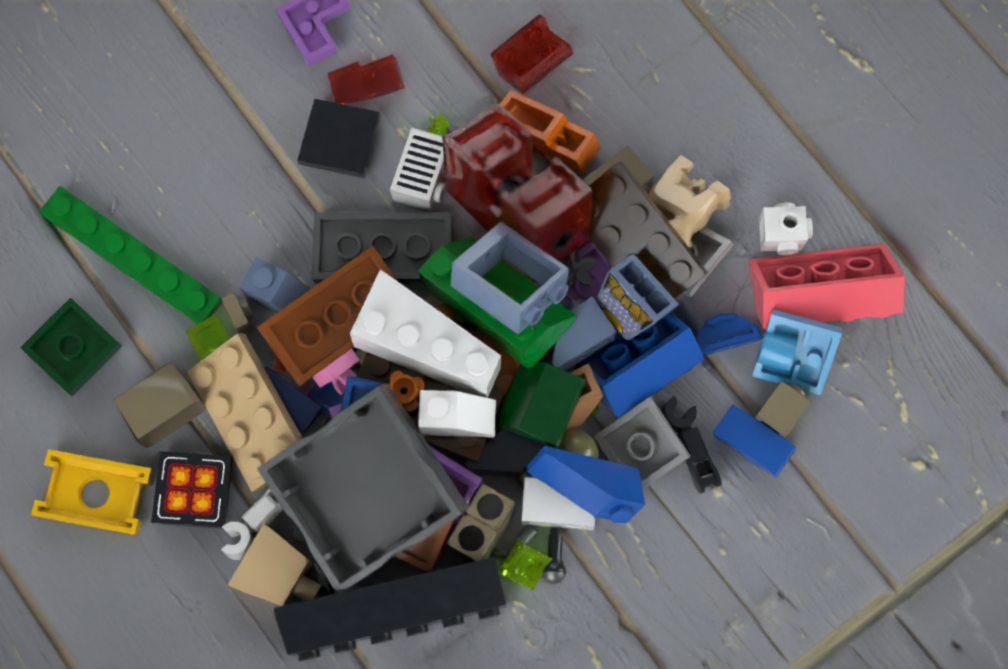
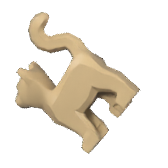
M681 155L665 170L660 180L650 188L648 195L686 245L691 248L692 235L705 227L712 212L716 209L725 210L730 206L731 194L730 189L719 181L712 183L704 190L705 181L702 178L700 180H690L685 172L689 173L694 164Z

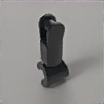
M674 396L663 405L660 411L674 432H679L677 436L691 456L686 460V464L694 486L699 494L705 492V488L709 486H721V477L707 451L698 428L691 427L697 415L696 406L684 412L682 419L677 418L674 414V408L677 405V400ZM704 462L708 472L700 475L696 465Z

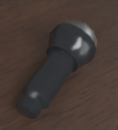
M551 528V534L548 537L547 560H545L541 569L543 579L550 584H558L566 576V569L562 561L563 536L561 535V528Z

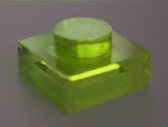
M216 314L185 331L200 360H203L230 339Z
M518 539L501 566L500 572L505 577L533 590L552 559L545 552Z

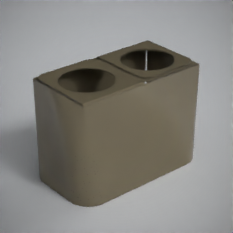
M172 362L167 363L147 376L143 381L113 399L134 439L144 448L155 445L206 409L203 402Z
M482 483L469 508L465 511L446 543L451 553L466 563L489 559L493 549L497 546L514 517L515 502ZM486 494L497 495L503 503L501 515L492 520L483 518L477 510L479 499ZM470 525L477 526L484 534L482 547L473 552L464 550L458 542L460 531Z

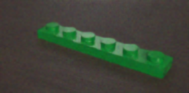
M61 186L57 188L40 209L39 214L202 329L223 303L221 297Z

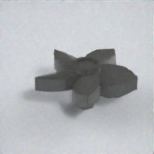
M574 247L570 252V261H559L569 268L567 286L572 285L576 279L583 285L591 286L588 271L594 268L597 260L591 257L582 259L581 252Z

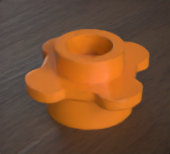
M401 371L393 372L390 375V387L407 412L416 410L418 408L417 398L419 392L425 387L424 381L420 377L413 378L403 374ZM406 388L408 390L407 393L401 394V389Z

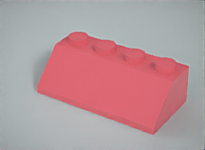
M885 243L748 259L755 309L763 329L767 327L772 309L819 322H850L856 318L873 316L884 318L891 314L903 313L905 275Z

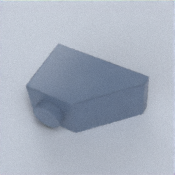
M257 257L239 287L248 300L275 313L311 289L288 272Z
M593 297L586 301H583L581 298L577 299L566 307L577 315V319L556 341L552 360L553 366L566 371L614 341L616 330Z

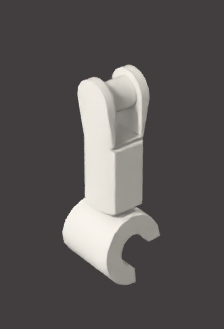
M270 488L241 517L244 520L243 523L229 522L222 526L231 537L241 536L239 543L236 545L227 544L221 549L230 559L242 560L254 541L252 534L254 532L258 534L263 524L268 526L283 511L281 505L272 499L274 494Z

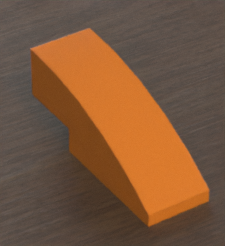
M512 90L507 93L492 114V118L514 135L545 155L581 174L585 172L601 149L595 133L568 122L563 113Z

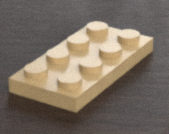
M237 333L188 370L187 373L251 492H258L268 485L257 468L303 437L247 336Z

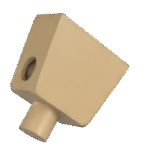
M265 524L262 525L227 584L238 591L280 606L290 605L295 596L304 601L316 599L323 588L318 582L307 577L314 563Z

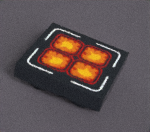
M160 451L151 523L223 529L222 526L226 524L233 457Z

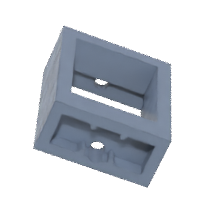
M500 222L452 262L451 286L519 334L528 325H535L552 303L558 304L565 297L568 291L567 278L569 268ZM503 258L542 284L521 305L482 278L484 274Z

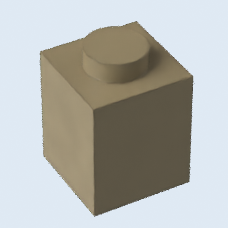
M781 381L755 418L783 438H786L811 401L805 398L806 393L800 387L793 383L785 384Z

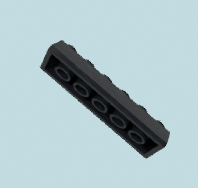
M496 557L276 607L273 610L287 655L292 657L298 656L299 662L321 657L320 650L334 647L335 653L357 649L356 642L370 639L371 645L389 642L393 640V633L406 631L407 637L429 632L428 625L442 622L443 628L465 624L464 617L478 614L479 620L497 617L501 615L500 609L506 608V602Z

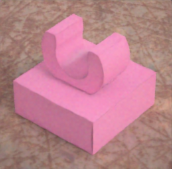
M350 349L315 374L313 379L320 388L332 381L335 390L342 395L345 391L347 376L357 377L349 368L357 363L359 358Z

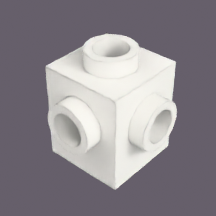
M786 202L776 204L774 207H763L758 218L760 251H777L779 255H793L802 250L813 234L812 219L806 218V206L795 207L794 203Z

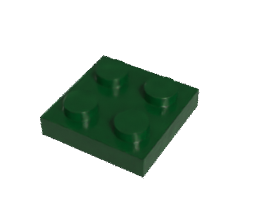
M70 298L20 348L69 395L73 396L122 345Z

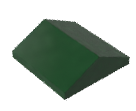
M537 362L531 370L520 363L495 419V426L558 448L586 381L548 363Z

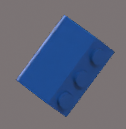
M669 312L654 325L630 340H626L620 333H616L614 341L580 361L575 366L577 369L586 364L591 366L603 394L600 401L619 418L654 393L661 391L680 375L690 371L695 365L704 360V357L690 327Z

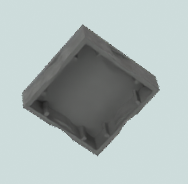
M389 384L378 386L335 415L328 424L310 436L299 439L257 468L284 512L292 518L302 531L310 552L337 593H341L380 568L388 560L409 546L420 542L469 508Z

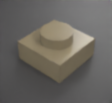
M234 292L221 298L238 333L248 335L254 332L250 320L255 319V316L247 300L240 302Z

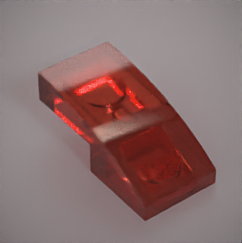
M393 54L363 66L357 61L327 73L335 103L339 104L365 101L405 89L397 58Z

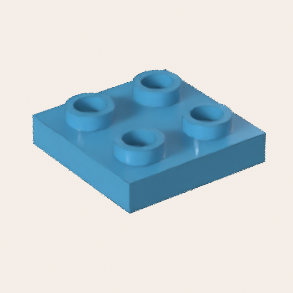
M772 309L752 376L778 384L781 381L785 384L793 383L804 391L821 395L842 336V328Z

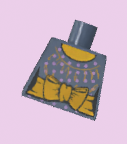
M634 254L609 270L596 299L597 304L616 330V333H620L626 340L632 339L654 325L679 305Z

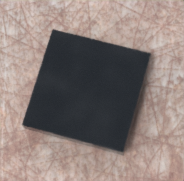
M314 98L297 159L299 165L365 178L381 118L380 112Z

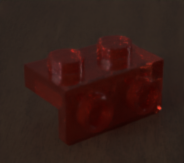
M539 14L492 51L490 56L499 76L520 93L525 94L574 53L571 45L549 29L545 17Z

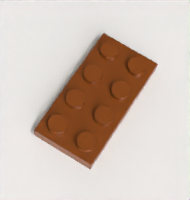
M373 246L257 326V329L298 386L354 347L350 332L380 269L397 281Z

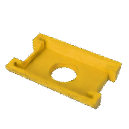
M51 449L47 450L44 465L53 468L45 501L34 499L31 516L132 535L138 534L143 521L136 519L144 485H152V468ZM94 480L103 481L109 489L108 500L97 508L88 507L82 500L83 488Z

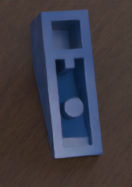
M544 446L527 465L528 473L594 517L611 520L614 523L626 524L645 506L639 468Z

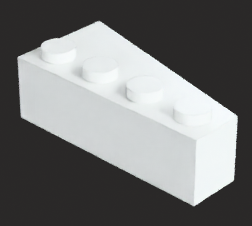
M380 269L350 332L353 346L469 394L488 398L501 369V355Z

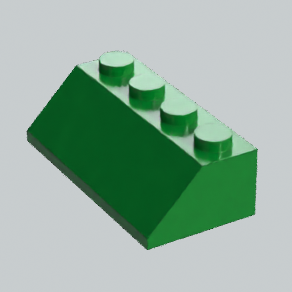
M470 236L441 245L417 271L425 289L442 303L451 306L460 317L527 369L531 370L577 319V315L561 303H552L535 325H528L519 334L515 333L451 286L452 262L473 246L477 240ZM503 260L482 276L484 280L519 305L539 289L537 285Z

